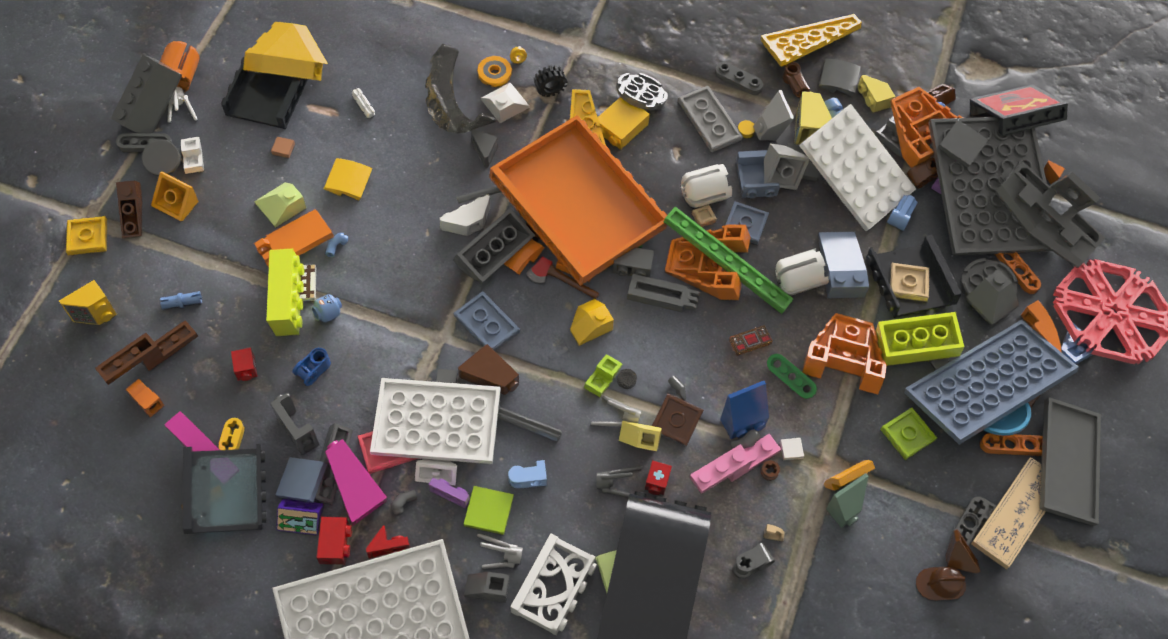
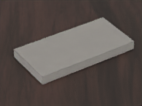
M709 86L678 97V103L711 152L742 140V134Z

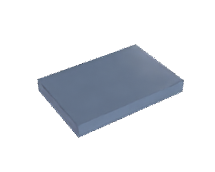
M483 291L453 313L454 317L483 347L488 344L494 351L520 332L517 325Z

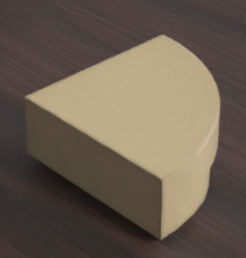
M767 524L763 538L784 541L785 532L779 527Z

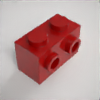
M321 517L317 550L319 564L345 565L346 558L350 556V545H347L348 537L352 536V525H349L347 517Z

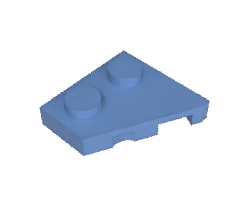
M1073 323V325L1075 326V328H1076L1077 330L1081 331V330ZM1067 331L1061 345V351L1075 364H1078L1093 355L1091 352L1094 348L1087 352V344L1081 343L1078 346L1077 342L1080 338L1074 342Z

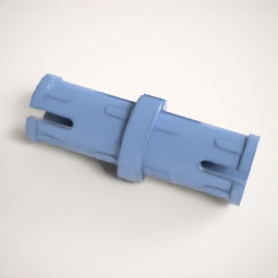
M200 291L187 294L178 293L175 296L161 297L160 301L162 302L160 304L163 310L173 307L185 308L186 305L202 303V296Z

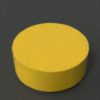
M744 120L739 123L738 130L743 138H751L755 134L753 122Z

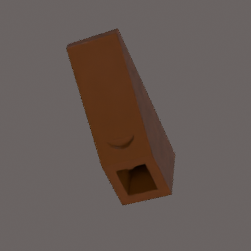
M135 180L116 182L122 238L142 236L141 184Z

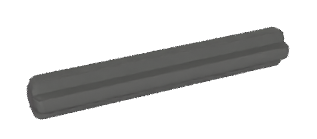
M499 407L498 419L549 439L559 441L562 435L561 430Z

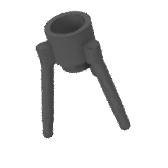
M642 466L597 472V489H602V493H611L629 498L630 493L610 489L609 487H613V479L633 476L631 472L641 470Z

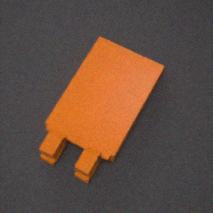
M314 209L266 235L265 239L261 238L254 245L269 268L270 250L293 248L296 256H300L333 238L334 235L318 211Z

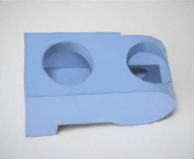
M545 460L536 461V466L512 467L508 472L509 484L514 488L547 486Z

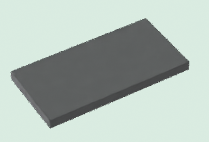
M1050 397L1044 400L1040 510L1091 526L1099 524L1101 414Z

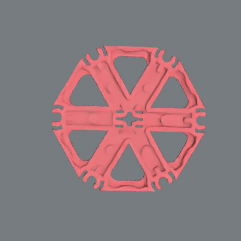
M1096 259L1089 260L1086 265L1083 263L1079 268L1074 267L1056 287L1053 296L1057 297L1053 301V307L1073 341L1075 342L1080 338L1077 342L1078 346L1081 343L1087 344V352L1094 348L1091 352L1093 355L1134 365L1136 363L1140 364L1143 358L1148 362L1153 359L1168 340V304L1153 280L1147 284L1150 278L1141 279L1139 277L1140 271L1134 275L1133 273L1136 271L1134 268ZM1103 272L1124 278L1125 283L1116 294ZM1075 278H1081L1092 295L1071 291L1067 288ZM1144 293L1149 295L1158 311L1132 304L1140 294ZM1067 311H1076L1096 317L1084 331H1079L1073 325ZM1136 326L1156 331L1159 334V338L1149 347ZM1112 328L1124 346L1126 353H1118L1101 347V341Z

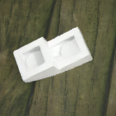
M200 138L182 139L181 152L185 174L204 171Z

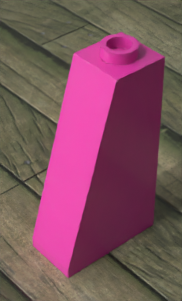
M343 439L339 442L336 440L327 446L328 450L325 451L350 523L354 526L387 502V497Z

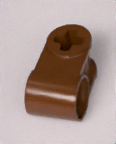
M930 158L919 165H915L906 173L917 189L938 177L935 158Z

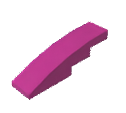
M181 411L165 424V427L184 447H192L193 451L219 450ZM216 458L210 461V472L223 485L239 472V469L228 458Z

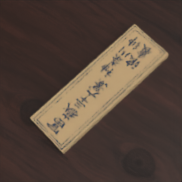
M1031 457L1028 459L971 543V545L1006 570L1010 567L1046 512L1040 510V463Z

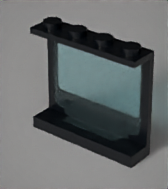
M256 444V449L193 451L192 447H183L184 534L262 530V523H266V510L262 511V503H266V490H262L261 483L266 482L265 470H261V463H265V450H261V444Z

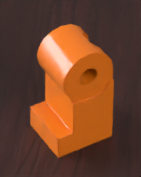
M137 379L125 389L150 418L164 407L161 399L147 388L140 379Z

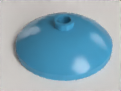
M1029 403L1024 404L984 430L1003 436L1021 432L1027 427L1031 418Z

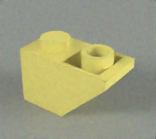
M866 75L861 76L858 91L863 95L866 105L870 107L871 111L874 113L890 108V101L895 98V95L888 83Z
M622 421L619 441L637 448L657 451L662 428Z

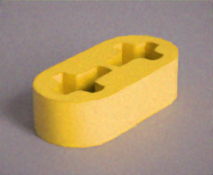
M231 418L226 421L219 441L220 450H226L225 446L229 445L230 440L233 447H229L228 450L239 449L244 434V425L240 419ZM235 425H237L238 429H235L232 435V430L230 427H234Z

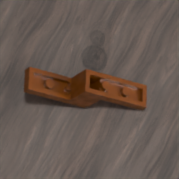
M186 320L155 342L147 333H144L95 367V369L109 385L139 363H142L148 371L152 370L196 339L198 335Z

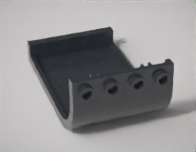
M637 491L634 494H629L597 639H687L710 528L711 512L707 511V507L695 505L694 508L686 507L687 503L675 500L673 504L666 502L667 498L655 496L654 499L646 497V493Z

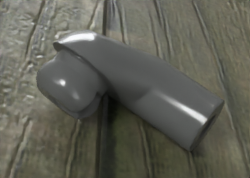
M676 376L670 377L668 382L676 390V394L673 396L685 401V385Z
M756 430L748 431L742 439L731 442L732 449L740 444L743 448L754 446L760 439V433Z
M415 490L400 493L391 503L393 514H402L404 512L403 506L406 502L417 500Z

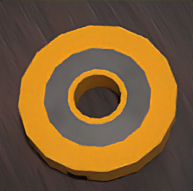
M491 56L480 62L477 73L479 80L483 84L499 87L508 83L512 75V68L506 59L499 56ZM492 70H498V71H499V72L496 73V74L491 73Z

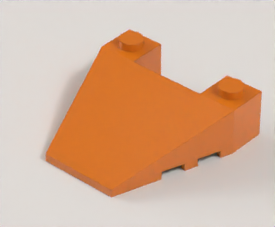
M920 87L910 90L890 101L902 157L911 168L927 161L934 153L929 146L932 143L928 124L930 119L963 118L960 115L957 117L950 112L949 107H943L937 103L936 98Z
M746 225L722 226V229L715 231L711 229L706 230L733 252L748 253L751 237ZM684 237L671 240L665 273L720 300H739L742 283L737 272H726L725 269Z
M835 313L825 325L823 331H820L817 338L811 342L804 360L802 372L821 379L824 368L829 367L861 376L859 389L878 395L885 379L886 362L882 359V350L878 347V338L873 323Z

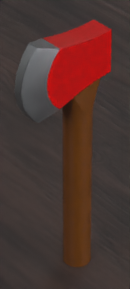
M543 256L527 271L528 278L534 283L544 284L547 275H550L594 299L599 297L600 293L584 284L580 286L575 279L554 268L553 262Z

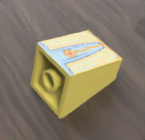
M802 91L796 112L794 144L800 145L832 119L820 93Z

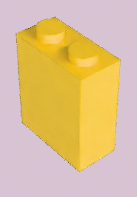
M620 97L597 118L603 137L621 150L648 125L650 114L644 109L629 104Z

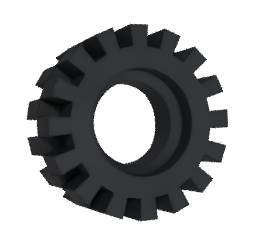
M550 65L547 69L544 67L543 71L539 70V74L536 73L533 79L538 93L543 97L545 95L550 97L551 94L555 96V93L560 94V90L564 91V87H567L568 83L563 69L560 66L557 67V65H554L553 68Z

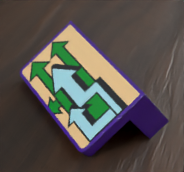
M282 499L277 507L276 529L279 531L317 535L319 532V518L323 513L324 504Z

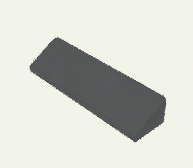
M337 423L329 427L320 461L326 463L327 466L314 499L315 503L332 505L337 490V485L325 451L328 450L327 446L336 440L339 442L342 439L349 446L352 436V429Z

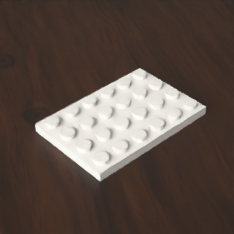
M851 104L799 145L865 231L872 228L894 209L904 195H910L916 190L915 186Z
M381 378L370 454L493 464L501 388L496 386Z

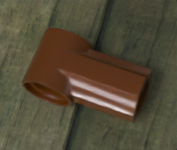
M791 62L785 66L783 81L789 84L794 95L800 98L802 91L809 92L810 88L800 72V65L796 62Z

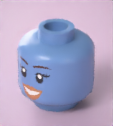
M327 294L314 301L312 312L318 321L321 320L326 323L340 315L342 304L339 298H334L332 295Z

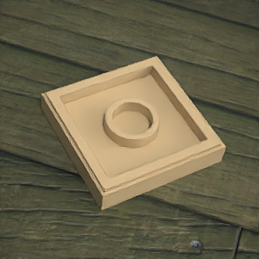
M891 263L890 286L896 298L927 302L929 298V268Z

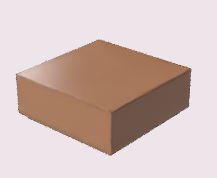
M277 137L271 150L272 155L290 158L295 145L294 140Z

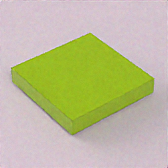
M913 408L908 409L883 425L880 429L904 460H907L937 439Z
M474 486L464 520V527L504 535L514 494Z

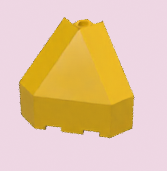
M274 22L271 25L272 28L267 33H264L252 48L245 52L243 70L321 81L323 63L328 64L308 28L293 23Z

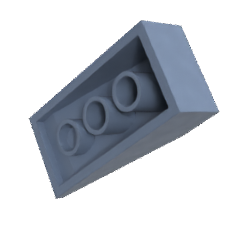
M819 232L820 252L826 265L824 266V276H828L829 279L828 284L825 285L827 298H864L869 289V281L855 232Z

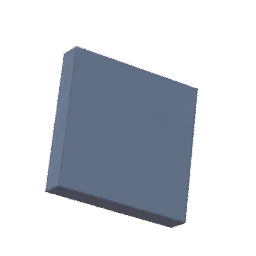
M735 201L726 225H746L751 237L750 243L758 245L769 212Z
M290 457L275 495L279 498L313 503L327 464L321 461Z

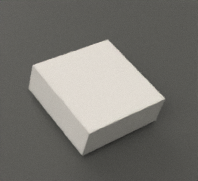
M801 438L781 439L780 446L783 461L804 458Z

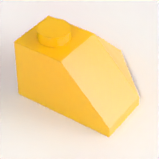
M593 299L578 306L570 332L580 346L612 331L614 319L605 304Z

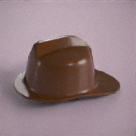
M931 567L922 570L918 574L916 587L918 592L929 600H954L964 595L966 582L965 577L954 567Z

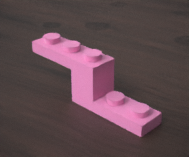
M768 434L757 441L752 447L744 449L741 444L692 473L690 479L702 494L727 478L733 482L780 453L781 448L772 436Z

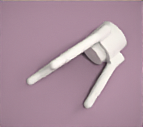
M176 87L168 103L167 121L169 123L171 122L173 105L175 111H178V106L182 105L183 102L186 103L193 119L197 120L195 112L188 101V96L184 95L183 89L180 87Z

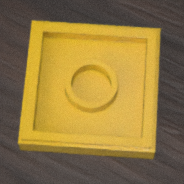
M106 216L67 220V255L107 251Z

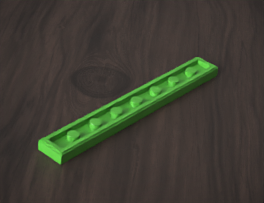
M674 207L664 219V223L727 272H737L741 283L781 314L792 302L793 298L678 208Z

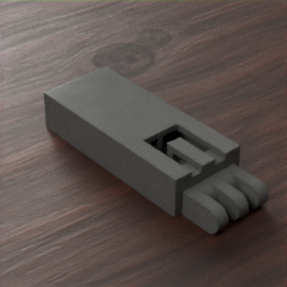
M633 274L627 300L682 312L683 308L694 311L697 308L696 304L698 303L700 292L688 289V286ZM667 293L674 295H672V297L667 296Z

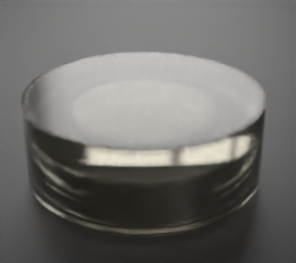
M623 369L618 373L617 383L621 388L631 389L635 386L637 375L633 370Z

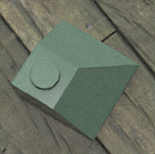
M866 473L834 494L826 508L841 528L847 524L851 526L859 520L858 515L862 510L869 477Z

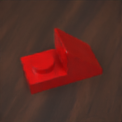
M383 525L366 548L368 558L381 557L409 549L408 537L394 536L391 540H388L386 529Z

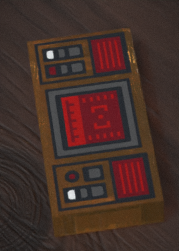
M765 325L729 338L737 356L770 345L773 342Z

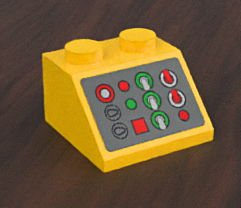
M95 280L59 300L73 322L101 325L117 315Z

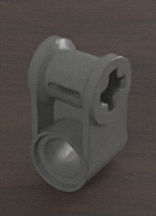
M760 543L737 557L733 566V572L737 577L744 579L768 568L775 560L765 544Z

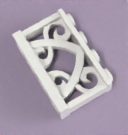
M550 534L510 606L511 613L525 618L554 635H557L559 630L563 631L568 622L565 619L568 612L572 613L578 601L575 599L578 593L582 594L587 586L585 580L588 574L592 576L597 567V564H595L596 556L590 555ZM557 547L570 555L563 559L555 548ZM578 558L583 561L584 568L580 572H576L574 567L578 564L574 563L568 567L567 563L572 559ZM549 563L553 564V568L558 564V567L553 571H549L546 568ZM562 571L567 590L559 595L546 598V588L539 579L540 575L550 577ZM573 578H579L574 587ZM535 588L542 590L541 598H538L539 594L535 595L533 593ZM567 600L564 608H562L560 603ZM524 605L539 607L538 616L523 609ZM543 607H547V612L550 616L552 610H557L558 617L554 621H547L542 614Z

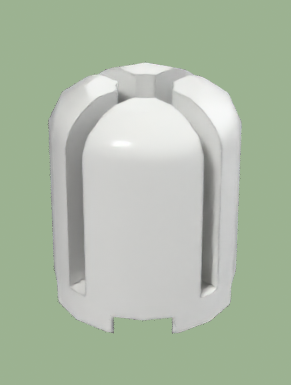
M716 164L688 172L682 176V194L690 207L698 208L732 197V187L728 186L725 176L728 175V172L723 164Z
M816 248L780 259L776 264L775 273L777 281L781 283L780 288L788 295L804 292L826 285L829 282L828 276H824V266H826L820 251L816 252Z

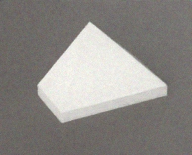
M423 459L416 462L415 481L430 483L432 478L438 480L441 478L450 485H456L457 465L453 462Z

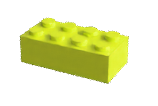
M293 248L269 251L266 321L276 336L299 335V328H302L303 324L302 317L300 316V310H303V301L300 298V293L304 291L303 282L301 281V275H304V266L300 263L299 256H296Z
M956 312L878 322L876 328L878 345L882 350L881 356L883 361L886 362V366L959 357L964 349Z

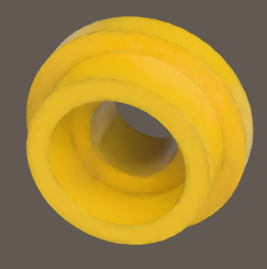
M515 47L511 50L510 59L513 63L519 64L526 60L527 53L523 48Z

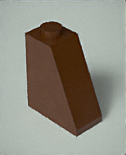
M488 344L458 367V374L461 379L477 385L500 387V394L506 395L509 391H514L519 385V374Z

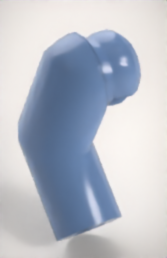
M337 233L328 241L325 255L334 257L337 245L339 243L345 245L348 242V236L344 235V233Z

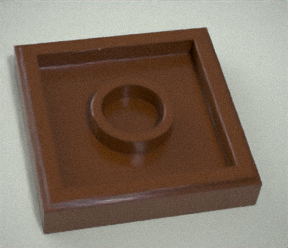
M667 393L652 426L662 428L661 435L687 446L704 410Z

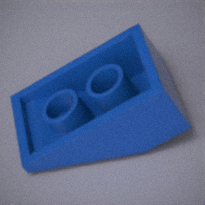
M765 381L727 396L720 420L730 439L736 437L740 439L750 430L760 431L766 427L769 411Z

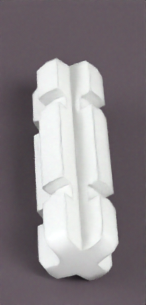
M359 88L353 90L352 96L357 100L356 102L367 118L374 116L375 111Z

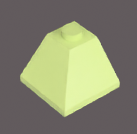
M286 182L254 201L275 228L306 209L301 193L293 184Z

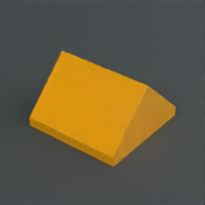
M160 172L151 206L179 221H183L199 202L194 189L170 175Z

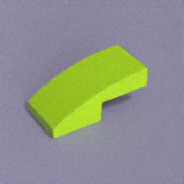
M606 354L596 366L594 373L585 382L584 388L601 397L621 369L622 363Z

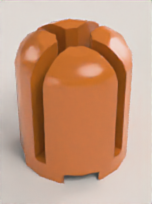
M173 41L165 47L160 62L182 74L177 87L182 88L185 93L189 90L200 57L197 50L191 45L188 47L187 52L184 53L187 43Z

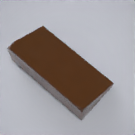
M941 84L927 92L937 99V103L942 102L945 105L956 99L955 88L945 84Z

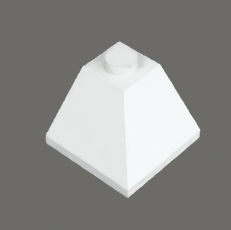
M511 83L481 97L482 102L499 123L529 108L527 102Z

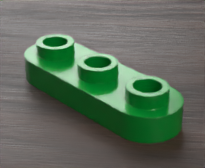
M773 354L768 358V369L804 399H811L816 395V384L784 356ZM776 361L781 362V366L778 368L774 366ZM792 373L796 375L794 380L789 379V375ZM806 386L811 387L808 393L804 392V387Z

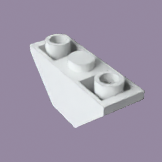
M490 196L478 197L475 201L462 205L455 211L445 213L439 218L440 228L443 231L465 236L483 229L490 210Z

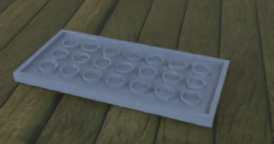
M1020 320L906 387L905 394L960 445L1078 371L1079 367L1023 320Z

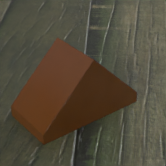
M955 530L946 552L947 567H954L976 574L979 573L978 559L959 530Z

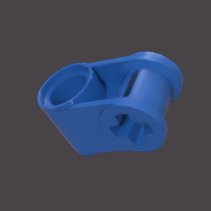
M319 347L313 349L293 368L292 373L302 378L306 386L312 385L330 367L331 362L326 350ZM318 358H324L322 361L317 362Z

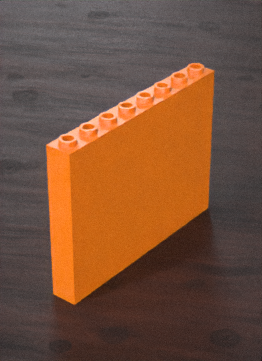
M578 115L490 168L489 178L580 286L614 264V260L634 248H638L667 227V224L663 222L667 214L659 209L655 200L645 193L644 188L633 179L632 174L623 168L621 162L610 153L609 148L601 143L597 134L592 132L588 128L587 123L581 120Z

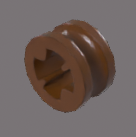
M772 460L764 462L761 468V476L768 481L775 480L780 472L778 463ZM772 467L774 471L770 474L767 473V468L770 469Z

